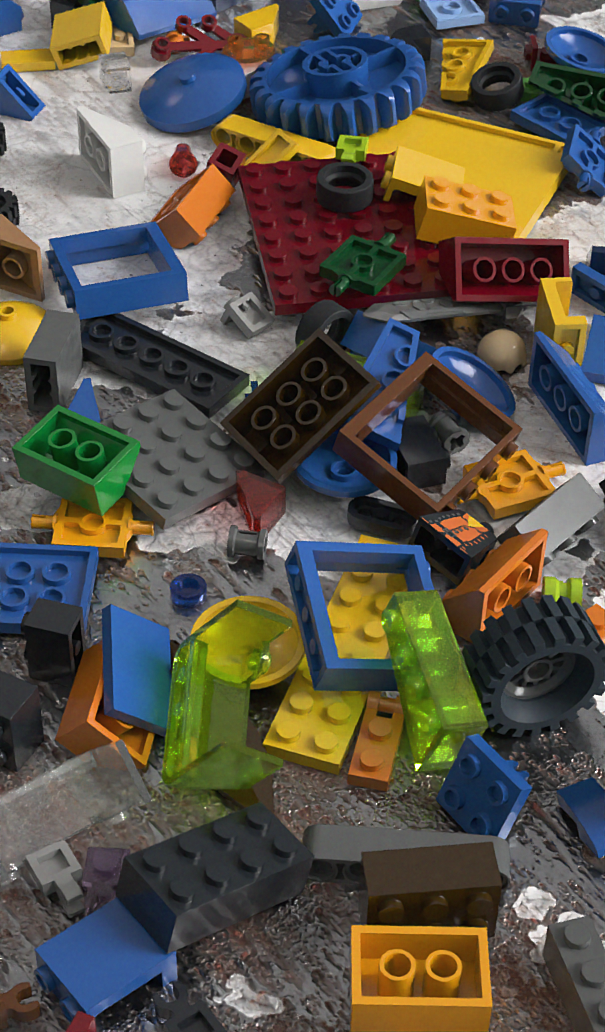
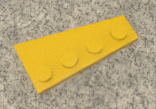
M443 38L441 99L453 102L468 100L472 93V76L479 68L487 64L494 50L493 40Z

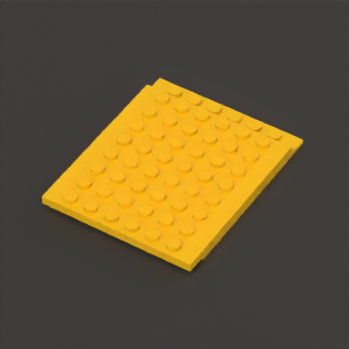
M421 107L414 110L408 118L397 120V124L388 129L380 127L378 128V133L369 136L364 133L359 135L369 137L367 154H390L397 150L398 145L465 167L463 184L470 183L478 188L489 191L500 190L512 196L517 227L513 238H526L568 173L560 161L565 143Z

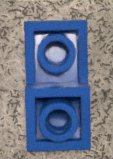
M590 777L557 790L558 804L576 822L579 838L598 858L605 856V790L594 777Z

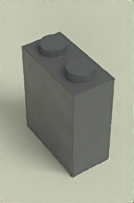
M47 309L23 356L28 410L49 413L57 405L65 406L84 366L79 314Z

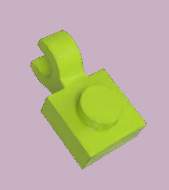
M340 135L335 149V159L350 163L364 162L369 148V137Z

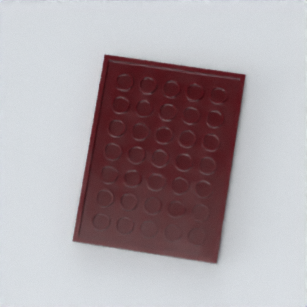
M367 154L364 162H355L366 167L373 174L374 188L373 199L370 205L363 210L352 213L328 210L317 201L316 176L319 170L326 165L341 162L340 159H335V157L329 159L309 158L304 161L292 162L282 160L267 164L250 163L238 167V179L275 316L306 313L315 303L322 300H333L346 309L370 307L375 303L451 296L439 274V245L416 239L414 204L417 196L395 189L389 202L383 200L385 189L380 188L389 154ZM337 186L336 188L350 189L354 187ZM386 232H390L389 235L393 233L396 237V242L390 248L407 254L406 266L375 296L361 293L352 288H347L339 297H336V294L333 296L329 291V287L335 282L319 276V265L351 235L376 241L382 238Z

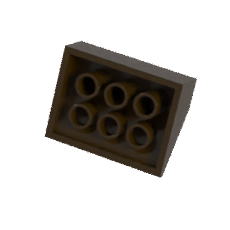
M318 328L231 411L220 424L280 484L382 385L336 342Z

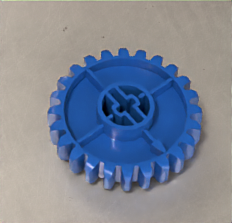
M340 33L338 37H331V35L320 36L317 41L308 39L300 42V46L291 45L282 49V54H273L266 59V62H263L256 68L255 74L250 79L249 90L252 112L258 122L316 141L324 139L325 142H337L340 135L358 136V134L364 133L369 136L378 133V128L380 127L388 129L396 125L397 120H404L411 116L412 112L421 106L423 98L426 96L427 81L425 62L422 56L418 54L414 46L406 44L405 41L396 38L390 39L389 36L380 34L371 37L370 33H359L356 36H351V33Z

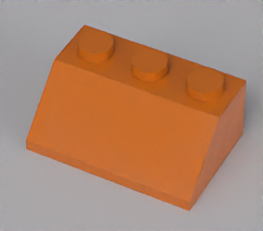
M211 164L177 188L150 222L156 221L171 247L183 249L190 243L195 246L207 236L205 230L211 228L219 220L217 214L222 213L230 206L229 198L236 189L216 166Z
M541 528L506 539L497 549L490 550L484 561L476 569L469 570L460 585L454 590L450 589L444 595L441 602V609H443L442 617L451 632L472 643L470 635L474 630L484 631L486 629L483 621L491 615L498 619L504 615L501 609L510 604L516 609L521 604V600L526 599L541 584L548 531Z
M101 640L83 652L55 740L84 762L142 769L146 767L155 733L104 714L103 647Z

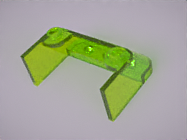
M237 599L180 644L173 662L162 768L164 784L178 789H248L283 767L282 758L247 747L246 736L250 684L268 671L271 664L270 643L292 627V620Z

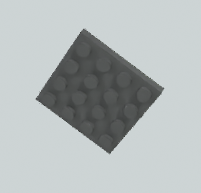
M175 389L99 422L140 441L141 447L129 482L126 484L124 495L163 530L259 481L265 475L266 470L242 446Z

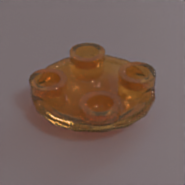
M265 33L243 38L241 35H231L227 37V44L223 47L222 54L234 58L239 63L251 64L269 59L274 55L276 49L274 44L270 42V36Z

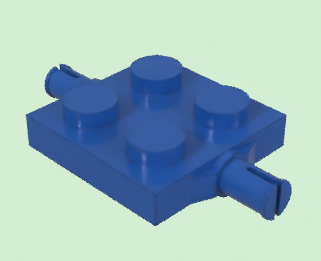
M575 124L568 130L560 161L567 171L574 173L579 178L577 183V189L580 188L579 191H594L601 198L605 195V149L600 142L602 132H599V129H593L589 135L578 124Z

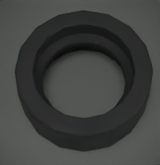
M493 62L479 68L471 79L475 104L483 110L502 111L516 105L524 94L522 74L520 69L512 63ZM498 82L510 83L509 86L497 91L484 90L491 84Z
M336 162L320 169L316 176L317 201L328 210L340 213L357 212L369 206L373 199V174L362 165L350 162ZM337 186H350V187H354V188L342 189V188H336V187H337Z
M322 300L315 303L300 320L295 336L296 347L298 348L318 328L324 332L327 326L331 324L327 335L345 351L347 347L340 343L354 315L333 300Z

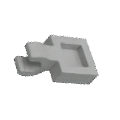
M65 840L25 856L27 868L43 896L57 892L68 918L85 912V908L80 901L83 893L76 883L83 880L82 867Z

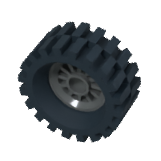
M542 595L539 603H535L533 598L530 597L522 599V607L514 609L510 604L501 609L504 615L498 619L491 615L483 621L486 626L484 631L474 630L470 635L473 645H464L461 653L465 659L460 660L462 676L485 722L490 728L494 726L498 733L504 735L509 730L512 736L521 737L523 732L528 730L530 736L541 734V728L548 726L550 731L560 728V721L568 718L572 722L579 717L577 711L582 707L589 710L595 704L592 698L594 695L602 696L604 694L605 644L582 606L576 601L572 604L567 597L560 596L555 602L552 595Z

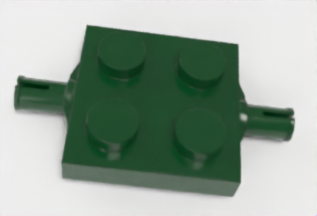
M386 232L382 238L376 241L351 235L319 265V276L335 282L329 287L330 293L333 296L336 294V297H339L347 288H352L361 293L375 296L406 266L407 254L390 248L396 242V237L393 233L389 235L390 232Z

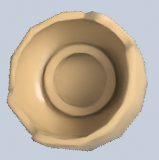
M498 329L485 335L479 342L477 357L490 365L495 371L503 370L512 374L519 364L522 367L526 366L527 353L525 343L517 333L506 329Z

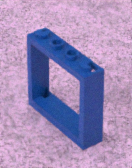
M156 221L49 239L50 250L45 251L48 269L52 270L54 282H58L59 292L61 296L64 295L67 309L72 308L74 313L79 314L80 320L189 301L187 272ZM148 253L158 273L81 286L72 266Z
M295 541L284 565L314 691L444 692L458 671V658L451 648L449 628L442 617L439 607L440 597L434 589L430 576L431 567L425 559L422 545ZM318 571L404 574L428 660L339 658Z

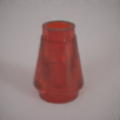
M180 143L175 147L169 161L172 173L181 178L193 175L198 167L195 155L190 146L185 143Z

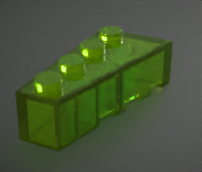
M438 591L395 592L382 612L381 622L386 633L416 772L450 769L466 737L474 734L482 736L489 725Z

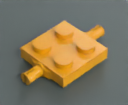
M526 449L516 451L507 461L502 458L498 462L499 467L490 479L485 481L481 478L476 483L478 485L477 490L466 502L476 499L483 504L493 520L531 510L556 490L549 479L564 476L566 474L564 463L562 464V461L544 466L533 460ZM478 462L464 465L462 476L464 477ZM460 499L456 504L460 505L465 502Z
M62 498L60 507L53 515L32 514L31 529L52 530L51 545L98 547L99 557L124 558L127 542L132 534L154 536L155 522L153 520H133L134 503L128 498H120L103 516Z

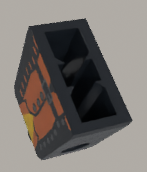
M456 509L420 516L407 545H422L426 561L458 586L463 582L469 570L476 569L484 561L489 551L494 548L497 538L489 523H479L465 511Z

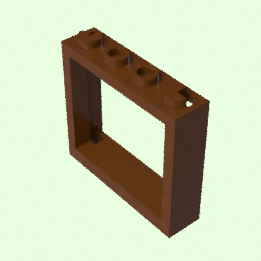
M426 351L339 430L332 450L411 516L419 520V517L423 515L456 510L455 504L460 499L466 502L477 490L478 485L476 483L481 478L485 481L490 479L499 467L498 462L502 458L507 461L516 452L519 446L515 442L522 428ZM422 385L496 444L438 503L362 442L367 435Z

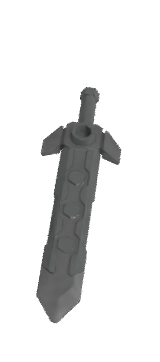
M448 296L375 303L363 313V316L387 323L389 318L398 322H416L495 314L499 317H504V321L508 322L517 321L521 316L523 306L537 305V303L454 302L452 297Z

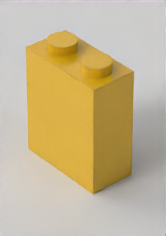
M104 1L55 14L49 49L59 71L109 57L113 22Z

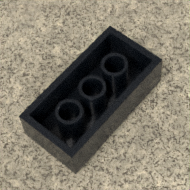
M258 802L125 856L115 895L165 953L169 954L303 893L314 855L262 802Z

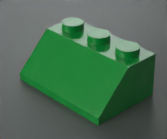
M57 405L12 447L22 479L103 516L124 495L126 484L129 482L141 445L140 441Z

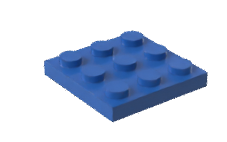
M0 542V633L21 634L22 618L27 611L31 612L38 598L82 607L84 631L86 632L99 560L98 547Z

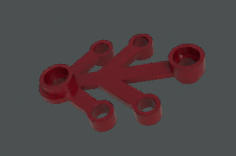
M180 15L176 18V31L188 35L195 41L170 42L168 38L161 36L152 42L150 54L153 59L161 62L169 60L171 53L177 52L215 53V51H225L224 55L237 58L239 50L251 51L252 43L247 36L239 33L231 34L218 26L217 19L213 15H204L201 19L200 27L204 32L212 33L221 40H213L191 25L192 21L188 16Z

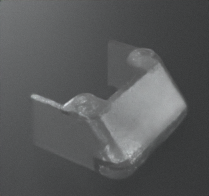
M123 739L82 752L0 795V887L20 877L18 869L26 862V855L61 840H66L95 824L105 822L107 828L112 827L130 817L128 809L146 805L153 801Z

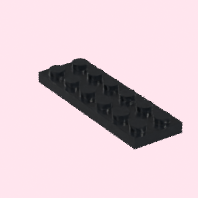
M120 313L80 320L84 358L160 395L175 389L209 419L250 385V374Z

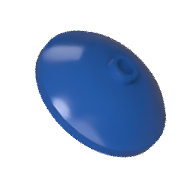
M572 26L556 27L547 33L544 45L548 55L555 63L561 66L605 74L604 37L592 31Z
M444 346L434 351L432 356L506 416L509 418L512 416L516 408L514 395L504 379L490 365L472 353L460 348Z
M342 425L294 470L298 478L305 485L316 492L330 497L358 498L380 490L332 450L339 430L344 427ZM367 437L362 440L364 444L397 470L398 458L396 451Z

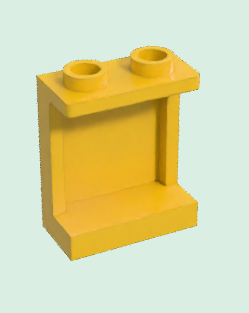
M398 145L395 155L389 154L385 163V173L380 188L385 189L383 200L389 202L395 189L417 196L424 175L429 177L440 176L451 182L463 184L465 167Z
M571 277L540 278L534 332L541 331L564 348L581 367L588 323L585 316H568L573 286Z

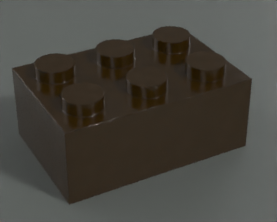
M493 842L361 852L358 896L361 925L487 928V938L495 937L502 881Z

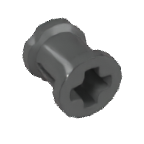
M441 410L433 415L428 423L430 427L436 429L438 438L442 442V448H446L449 454L452 455L466 448L470 441V434L465 428H461L456 423V416L452 411Z
M231 525L227 540V557H234L235 554L254 556L259 561H264L268 544V530L261 529L260 532L238 529L237 525Z

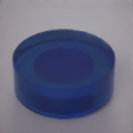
M190 573L175 577L170 583L171 601L177 607L183 609H193L201 606L207 599L206 581L201 576Z

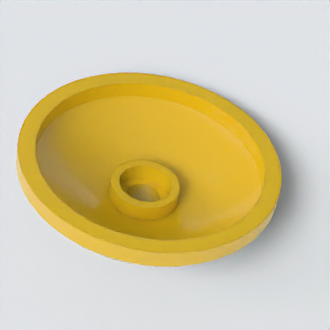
M25 301L0 302V365L23 364V356L46 313L45 309Z
M260 596L232 597L212 605L198 617L190 634L191 655L201 672L212 681L234 689L252 690L277 684L289 677L299 667L305 655L296 614L284 604Z

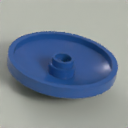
M220 53L193 54L174 60L156 71L144 84L139 96V105L145 120L158 130L172 133L195 131L213 125L232 113L246 94L247 80L242 66L230 56Z

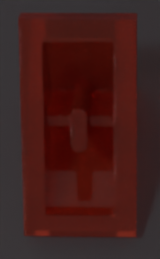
M244 470L236 471V499L248 530L260 532L261 529H267L269 533L286 513V487Z

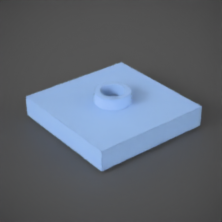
M420 0L419 6L436 30L482 24L485 21V14L474 0Z

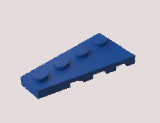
M389 318L363 366L382 386L342 426H345L415 362L420 336L419 331ZM407 399L366 437L397 452L401 443Z

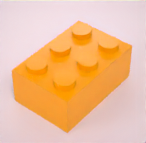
M424 175L414 204L416 239L438 244V241L452 237H514L517 227L512 196L500 190L489 191L478 188L470 183L459 184L451 182L444 177Z
M351 925L349 953L350 1032H489L492 994L487 928Z

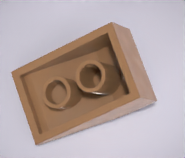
M0 214V289L43 302L45 300L40 247L4 215Z

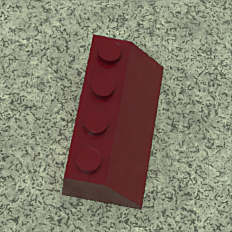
M452 237L438 241L439 274L454 302L537 303L540 278L570 277L569 239Z

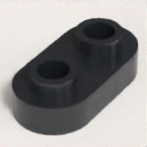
M363 496L352 499L348 504V523L358 530L401 540L411 537L417 524V520L394 502Z

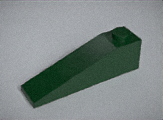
M536 61L528 80L529 85L605 121L604 73Z

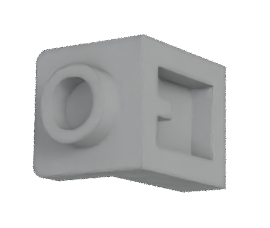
M252 291L242 297H239V295L232 297L224 305L226 310L220 319L223 325L233 320L248 339L271 327L275 321V318Z

